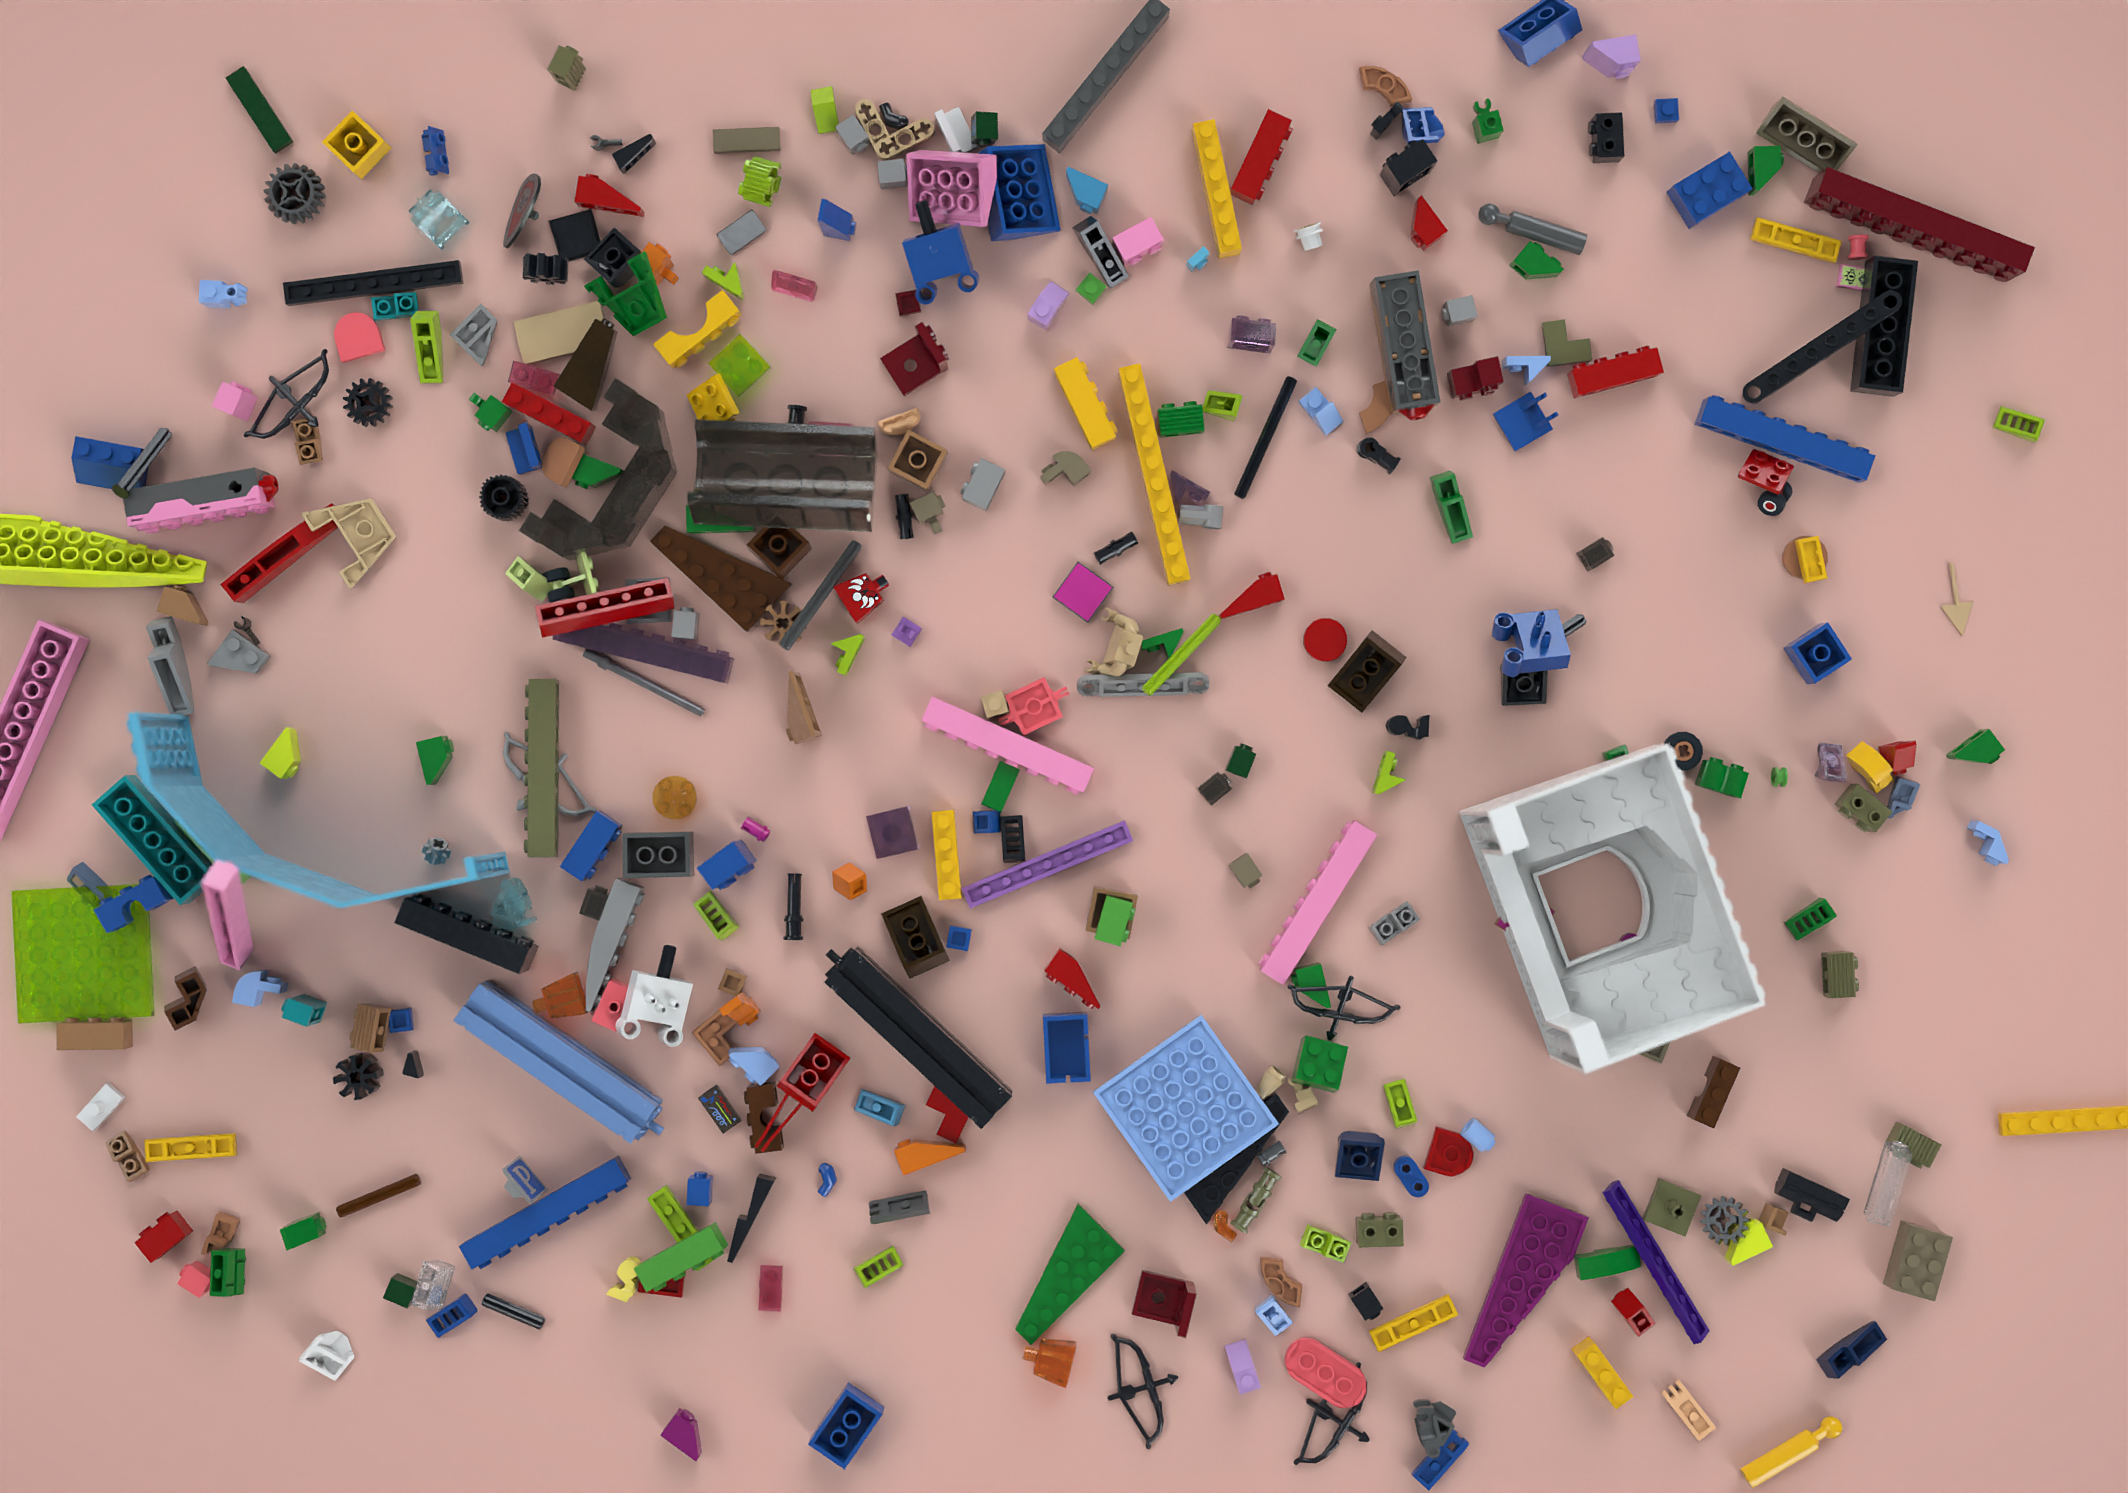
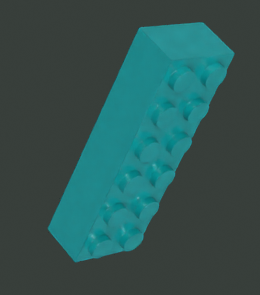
M124 775L91 804L179 905L190 904L204 892L202 881L213 864L174 823L175 819L136 775Z

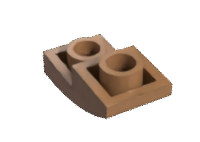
M306 418L292 421L297 440L295 447L300 465L323 461L319 428L308 425L309 421Z
M126 1131L105 1142L113 1162L119 1163L127 1182H132L150 1171L143 1155Z

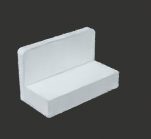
M959 107L946 113L942 109L934 113L935 120L951 152L967 153L977 148V144H971V131Z

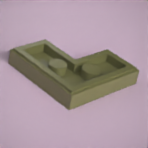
M1565 319L1542 323L1546 356H1551L1547 367L1592 361L1590 338L1568 341Z

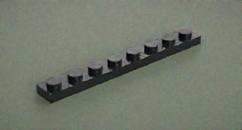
M455 260L284 282L283 289L285 304L287 306L464 283L461 262Z

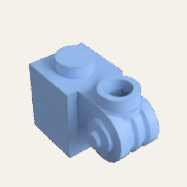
M200 280L199 303L210 308H230L231 303L234 306L247 304L246 293L248 288L240 283L228 285L223 281Z

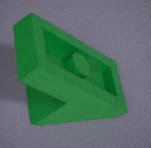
M1317 319L1297 357L1317 367L1337 329Z
M1183 628L1143 640L1141 650L1147 649L1148 653L1160 649L1159 645L1163 644L1167 659H1169L1183 634Z

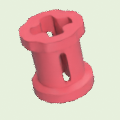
M1859 234L1848 237V241H1850L1848 260H1865L1869 258V254L1866 253L1869 235Z

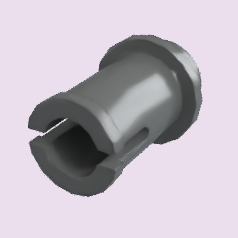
M1277 1141V1143L1266 1150H1261L1257 1157L1263 1166L1267 1164L1270 1166V1162L1287 1152L1282 1143Z

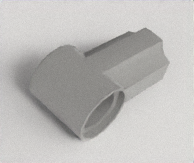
M1180 505L1179 524L1198 525L1207 529L1222 528L1223 506Z

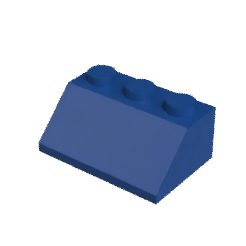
M1541 0L1500 28L1498 32L1515 58L1527 67H1530L1550 52L1556 50L1557 47L1572 39L1583 29L1575 7L1564 0Z
M75 436L71 459L76 483L112 489V486L120 482L144 449ZM148 468L132 489L145 487Z

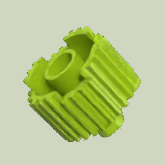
M757 156L753 157L752 160H746L743 167L745 178L744 182H741L739 185L738 194L742 195L744 200L767 207L772 206V194L778 193L779 186L781 185L782 179L778 175V168L781 169V164Z

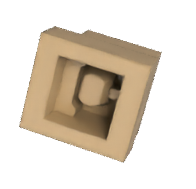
M1290 1077L1288 1078V1084L1296 1091L1295 1096L1298 1102L1294 1106L1298 1114L1318 1105L1311 1087L1304 1089L1302 1084H1294L1291 1082Z

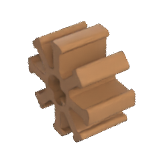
M780 601L781 614H778L772 605L766 608V611L775 617L774 620H765L763 618L760 620V625L763 627L774 626L768 634H764L767 640L773 641V638L780 632L778 645H780V641L794 623L793 620L802 611L798 606H795V609L788 615L790 603L787 601ZM781 619L789 620V623H787L789 626L786 629L783 627L779 628V625H781L779 621ZM801 636L798 637L796 643H798L802 639Z

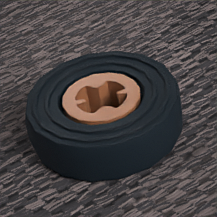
M1676 732L1664 741V744H1669V747L1674 749L1676 754L1675 763L1681 771H1688L1701 761L1703 747L1700 740L1694 734ZM1684 745L1687 755H1681L1680 757L1678 747L1681 748Z

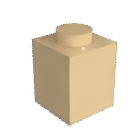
M1002 690L981 696L987 718L1009 712Z

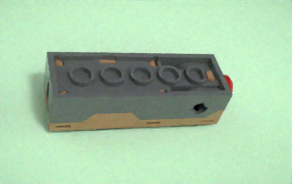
M1419 270L1375 277L1369 286L1391 415L1400 413L1410 421L1424 419L1431 409L1441 401Z

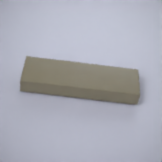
M780 128L713 129L714 153L781 151Z

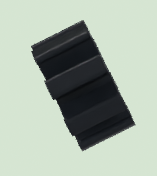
M537 253V255L525 254L523 256L522 279L531 280L533 283L546 282L547 285H554V283L566 284L568 282L569 259L561 258L560 255L546 256L545 253Z
M356 1053L349 1056L351 1064L348 1062V1059H345L336 1065V1068L341 1069L346 1075L339 1074L334 1076L333 1084L344 1081L348 1083L339 1092L342 1097L352 1094L354 1089V1100H361L368 1096L366 1090L371 1094L381 1087L380 1084L377 1085L370 1079H378L384 1076L383 1069L370 1072L369 1068L378 1061L374 1056L366 1058L364 1064H362L363 1053ZM359 1072V1073L361 1074V1075L359 1076V1078H360L361 1080H357V1079H356L357 1076H358L356 1073Z

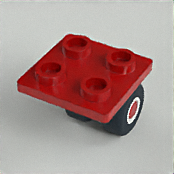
M1756 449L1751 451L1738 474V478L1767 490L1760 495L1757 501L1758 508L1762 513L1768 516H1777L1782 513L1786 502L1792 495V487L1787 482V479L1793 471L1794 465Z

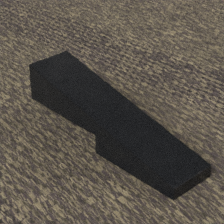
M764 1174L757 1176L748 1215L740 1214L737 1219L727 1262L733 1263L777 1177Z

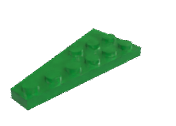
M1077 1203L1015 1327V1330L1030 1345L1125 1252V1249L1079 1203Z

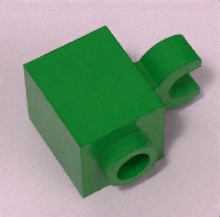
M1489 98L1484 101L1486 106L1484 109L1479 107L1478 101L1473 104V110L1478 114L1472 122L1477 143L1497 139L1504 131L1499 111H1489L1491 108Z
M473 393L469 398L471 402L480 408L474 416L479 419L478 424L486 431L492 429L497 432L513 413V411L492 395L486 401L476 393Z

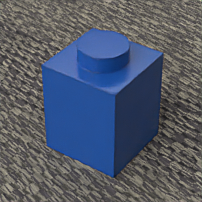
M702 1171L694 1172V1175H690L687 1184L686 1205L709 1206L712 1203L713 1176L707 1175V1172Z

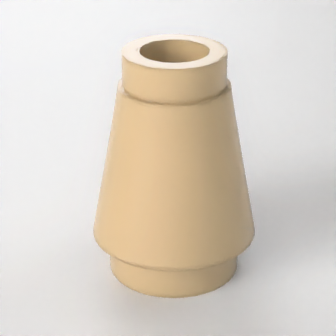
M1272 1065L1270 1069H1266L1255 1091L1261 1098L1266 1099L1284 1083L1286 1075Z

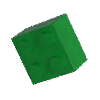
M1305 1035L1300 1041L1291 1082L1335 1093L1340 1087L1348 1046Z

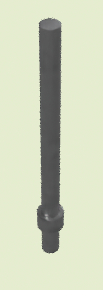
M586 649L583 653V657L597 663L598 667L604 670L608 669L702 717L705 711L704 708L612 662V659L605 655L601 656L589 649Z

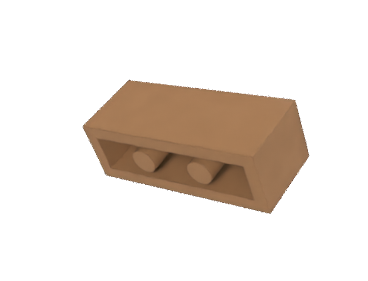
M121 1016L110 1017V1021H102V1017H88L87 1021H80V1017L65 1018L64 1022L56 1024L57 1050H124L133 1047L132 1020H124V1017Z

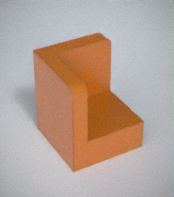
M847 863L832 871L834 890L847 899L852 900L867 892L866 873L853 864Z

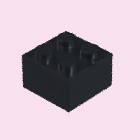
M1424 139L1419 142L1415 140L1404 147L1405 150L1398 155L1397 152L1386 159V163L1382 165L1383 169L1380 176L1393 196H1396L1429 174L1436 165L1437 159Z

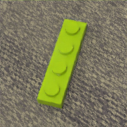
M667 1184L647 1198L677 1243L699 1231ZM711 1257L704 1260L705 1265L696 1269L697 1272L714 1260Z

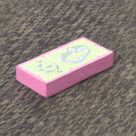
M1841 264L1836 287L1862 291L1865 268Z

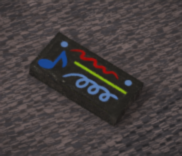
M717 1084L698 1097L723 1134L742 1121Z

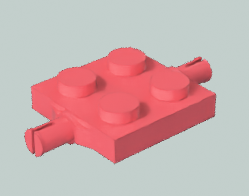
M1045 677L1005 695L1010 713L998 718L999 722L1003 721L1000 723L1001 726L1014 721L1024 736L1062 718L1063 715L1059 709L1058 700L1070 695L1068 691L1060 694L1066 691L1067 687L1065 686L1054 692L1048 686Z

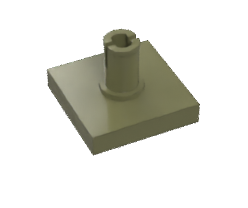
M1658 1178L1642 1219L1686 1237L1701 1195Z

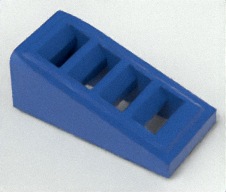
M465 1293L427 1318L426 1322L439 1338L471 1318L478 1310ZM452 1308L455 1309V1311H456L457 1314L460 1316V1318H458V1316L456 1315V1313L453 1311ZM444 1313H446V1314L448 1315V1317L450 1318V1320L452 1321V1323L448 1320V1318L446 1317V1315H445ZM438 1317L440 1318V1320H441L442 1323L444 1324V1326H445L444 1329H443V1327L441 1326V1324L439 1323V1321L437 1320Z

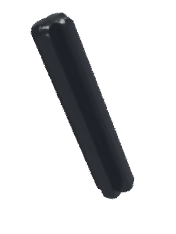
M486 1294L483 1297L482 1306L540 1330L545 1323V1317L490 1294Z

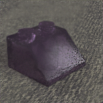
M1242 315L1232 318L1227 348L1271 354L1275 346L1276 323H1271V320L1265 318L1253 321L1249 320V317Z
M909 806L866 816L876 859L919 849Z

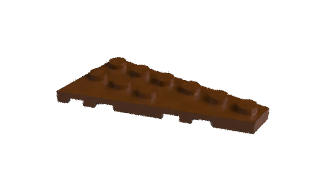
M664 526L650 540L660 552L746 632L767 612L766 608L769 605L773 606L792 585L790 582L781 580L777 576L667 526Z

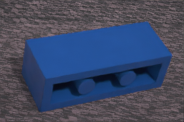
M596 811L559 867L580 881H586L587 878L591 879L597 871L595 866L599 860L603 861L610 850L607 848L612 841L615 843L620 837L622 825L602 811Z

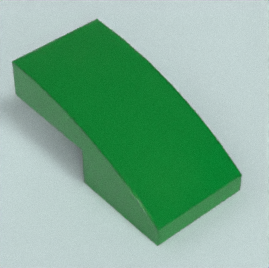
M1000 761L981 805L1001 813L1020 769Z

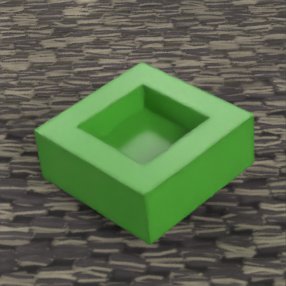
M1089 273L1076 288V292L1093 305L1107 286Z

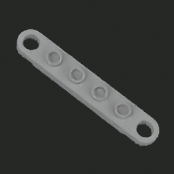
M1200 672L1173 673L1152 696L1187 695V693L1202 694V692L1208 691L1210 687L1209 678L1206 674ZM1155 673L1122 674L1121 676L1084 675L1077 680V691L1080 695H1086V697H1092V695H1099V697L1148 696L1143 692L1142 687ZM1197 680L1203 682L1201 685H1194L1193 683L1197 682ZM1087 683H1091V685L1093 684V686L1090 688L1083 687L1084 684L1086 685Z

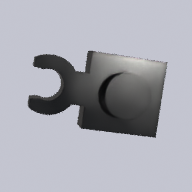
M1397 101L1383 117L1379 115L1371 124L1373 129L1370 135L1377 140L1402 112L1404 107Z

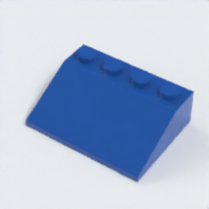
M1045 144L987 146L977 153L996 155L997 180L988 218L991 241L1015 240L1061 231Z

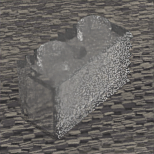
M441 1260L422 1262L421 1274L417 1280L416 1292L413 1293L414 1296L412 1297L413 1301H411V1304L428 1311L442 1310L455 1266Z

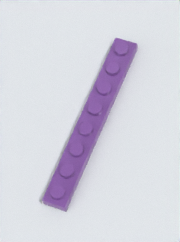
M1124 820L962 887V891L969 908H973L1132 842L1133 839Z

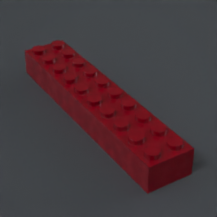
M1829 167L1812 179L1804 203L1809 204L1811 209L1827 211L1834 218H1845L1850 220V223L1855 226H1865L1870 228L1873 233L1889 235L1896 242H1907L1912 244L1914 249L1927 250L1932 252V255L1935 257L1951 259L1958 266H1969L1973 268L1974 272L1979 274L1987 273L1994 276L1993 278L2000 282L2009 281L2025 273L2035 247Z

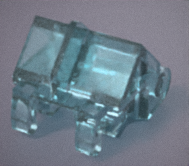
M431 189L421 199L417 197L418 202L409 210L413 215L410 220L441 250L445 248L443 245L465 224L468 225L470 223L439 191L434 193ZM456 214L458 218L436 239L434 235L438 230L435 227L446 216L451 218Z
M521 879L503 880L500 883L502 892L497 895L491 915L494 916L493 925L510 931L536 922V916L531 918L525 917V912L532 909L531 904L533 903Z

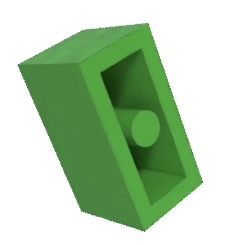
M1106 895L1094 939L1120 947L1122 942L1126 943L1129 930L1126 929L1128 920H1133L1136 909L1132 907L1133 903Z

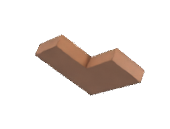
M718 1010L697 1027L692 1034L720 1067L730 1058L728 1050L734 1048L724 1034L735 1026L737 1022L728 1016H723Z

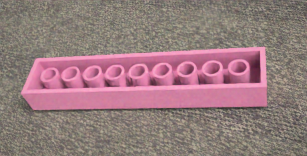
M37 621L0 705V842L90 640L50 621Z

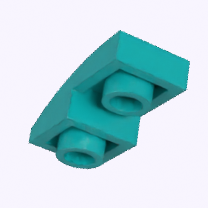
M416 292L396 293L394 296L371 297L374 321L411 317L416 311H419Z

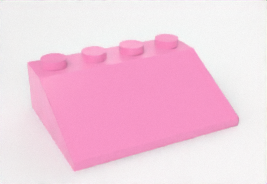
M918 150L906 154L909 221L920 222L915 203L927 200L934 223L953 225L959 223L960 225L977 227L987 226L997 180L996 155Z

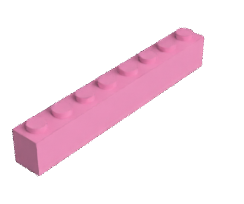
M931 697L921 720L925 722L924 727L936 732L938 728L946 731L944 736L955 741H957L958 737L966 740L964 745L975 750H977L978 746L986 749V755L995 759L1000 755L1006 758L1005 763L1016 768L1018 764L1027 767L1025 772L1036 777L1039 773L1047 776L1045 781L1056 786L1059 782L1067 785L1065 790L1077 795L1079 791L1084 793L1094 768L935 697Z
M1355 820L1344 825L1341 830L1343 836L1339 842L1335 841L1329 849L1331 855L1328 860L1324 859L1317 869L1319 871L1316 879L1312 878L1305 888L1308 892L1304 898L1300 897L1294 905L1296 911L1292 917L1288 916L1282 925L1284 930L1281 935L1277 934L1270 944L1272 946L1269 954L1265 953L1259 961V965H1261L1259 970L1282 985L1285 984L1377 837L1376 833Z
M216 860L202 881L218 957L221 963L241 970L254 947L240 873L237 866L233 863Z

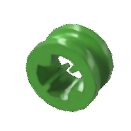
M1773 767L1771 771V785L1777 787L1779 784L1781 787H1785L1788 780L1787 769L1782 767L1779 770L1778 767Z

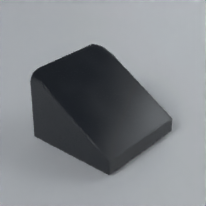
M414 1050L407 1054L402 1071L403 1075L414 1078L424 1076L418 1051Z

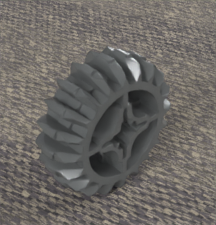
M293 163L292 168L288 164H284V170L276 167L277 175L270 173L272 181H265L269 188L263 190L269 196L264 200L267 204H270L268 209L274 212L275 217L282 218V221L286 223L290 220L292 224H297L299 220L303 224L306 221L305 217L313 220V212L320 214L317 207L324 206L320 199L326 198V195L321 192L325 189V186L320 184L322 179L319 176H315V171L312 169L308 170V167L305 165L299 167L297 163ZM300 178L299 180L296 179L293 183H286L291 179ZM308 186H310L309 199L306 197V192L309 189ZM282 188L283 196L281 198L282 201L280 202V191ZM289 189L296 191L297 195H299L301 199H299L296 196L294 197V195H292L293 193L290 192ZM298 204L303 205L298 209L289 210L290 208H294Z

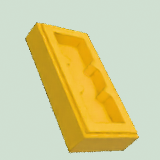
M1819 535L1795 540L1803 583L1828 579Z

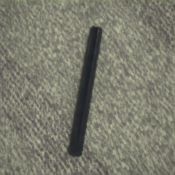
M1286 377L1234 495L1241 499L1246 497L1296 386L1297 380L1293 377Z

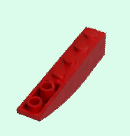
M331 503V504H329L328 506H326L325 508H327V507H333V506H335V505H334L333 503ZM332 520L312 531L306 521H303L257 554L220 585L234 602L245 603L338 528Z

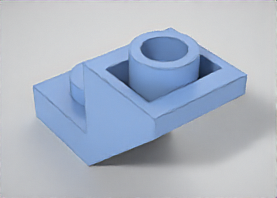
M1970 820L1967 829L1973 831V836L1985 840L1979 851L1980 855L1986 857L1984 861L1995 866L1998 864H2008L2009 859L2000 832L1980 821Z

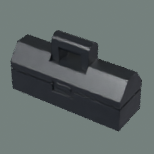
M1782 1168L1775 1183L1774 1193L1794 1202L1790 1213L1810 1222L1814 1220L1816 1213L1837 1222L1843 1216L1850 1200L1785 1168ZM1804 1203L1811 1206L1810 1210L1807 1211L1800 1208L1801 1204Z

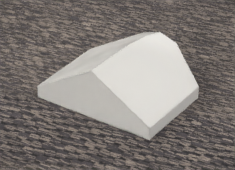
M333 1331L318 1335L298 1360L336 1381L354 1359V1354L348 1337L339 1331Z

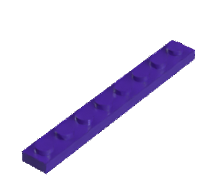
M1620 1181L1611 1182L1602 1192L1606 1201L1613 1209L1618 1221L1622 1224L1641 1259L1669 1302L1674 1314L1684 1327L1686 1334L1690 1337L1693 1344L1701 1343L1710 1330Z

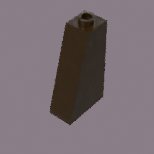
M595 318L553 386L591 411L597 409L618 333L613 329L615 325L605 318L602 321Z

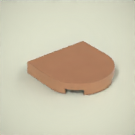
M564 437L555 439L550 443L543 455L542 470L544 475L555 483L567 488L586 448Z

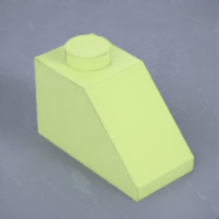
M517 556L505 573L520 588L541 602L547 597V593L552 591L553 582H547V578L540 571L519 556Z

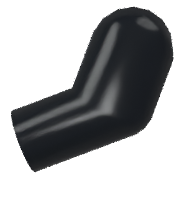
M889 102L879 106L887 126L898 130L908 126V118L904 115L894 114Z

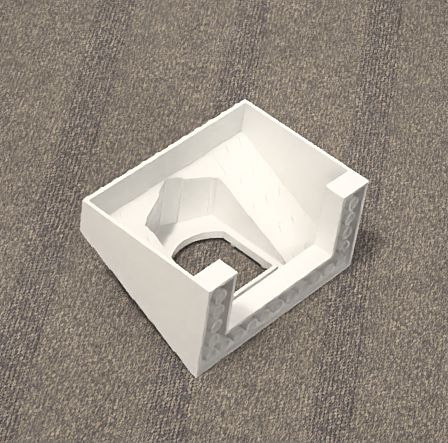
M1669 744L1653 745L1459 811L1498 918L1501 917L1504 923H1509V927H1506V931L1503 930L1549 1056L1551 1059L1585 1074L1766 1005L1763 999L1765 998V992L1756 980V968L1750 963L1747 956L1749 955V949L1746 943L1741 940L1739 934L1741 933L1740 925L1732 916L1733 906L1730 900L1725 897L1723 891L1725 889L1724 882L1716 873V861L1707 849V846H1709L1708 839L1700 830V818L1693 811L1691 806L1693 802L1692 796L1688 790H1685L1683 784L1685 780L1681 769L1677 768L1675 763L1676 754L1674 749L1669 747ZM1606 850L1625 863L1638 883L1642 898V918L1637 936L1569 960L1538 876Z

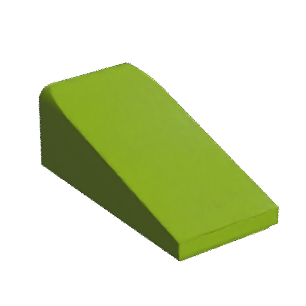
M1405 1079L1383 1084L1395 1129L1416 1124L1418 1121Z

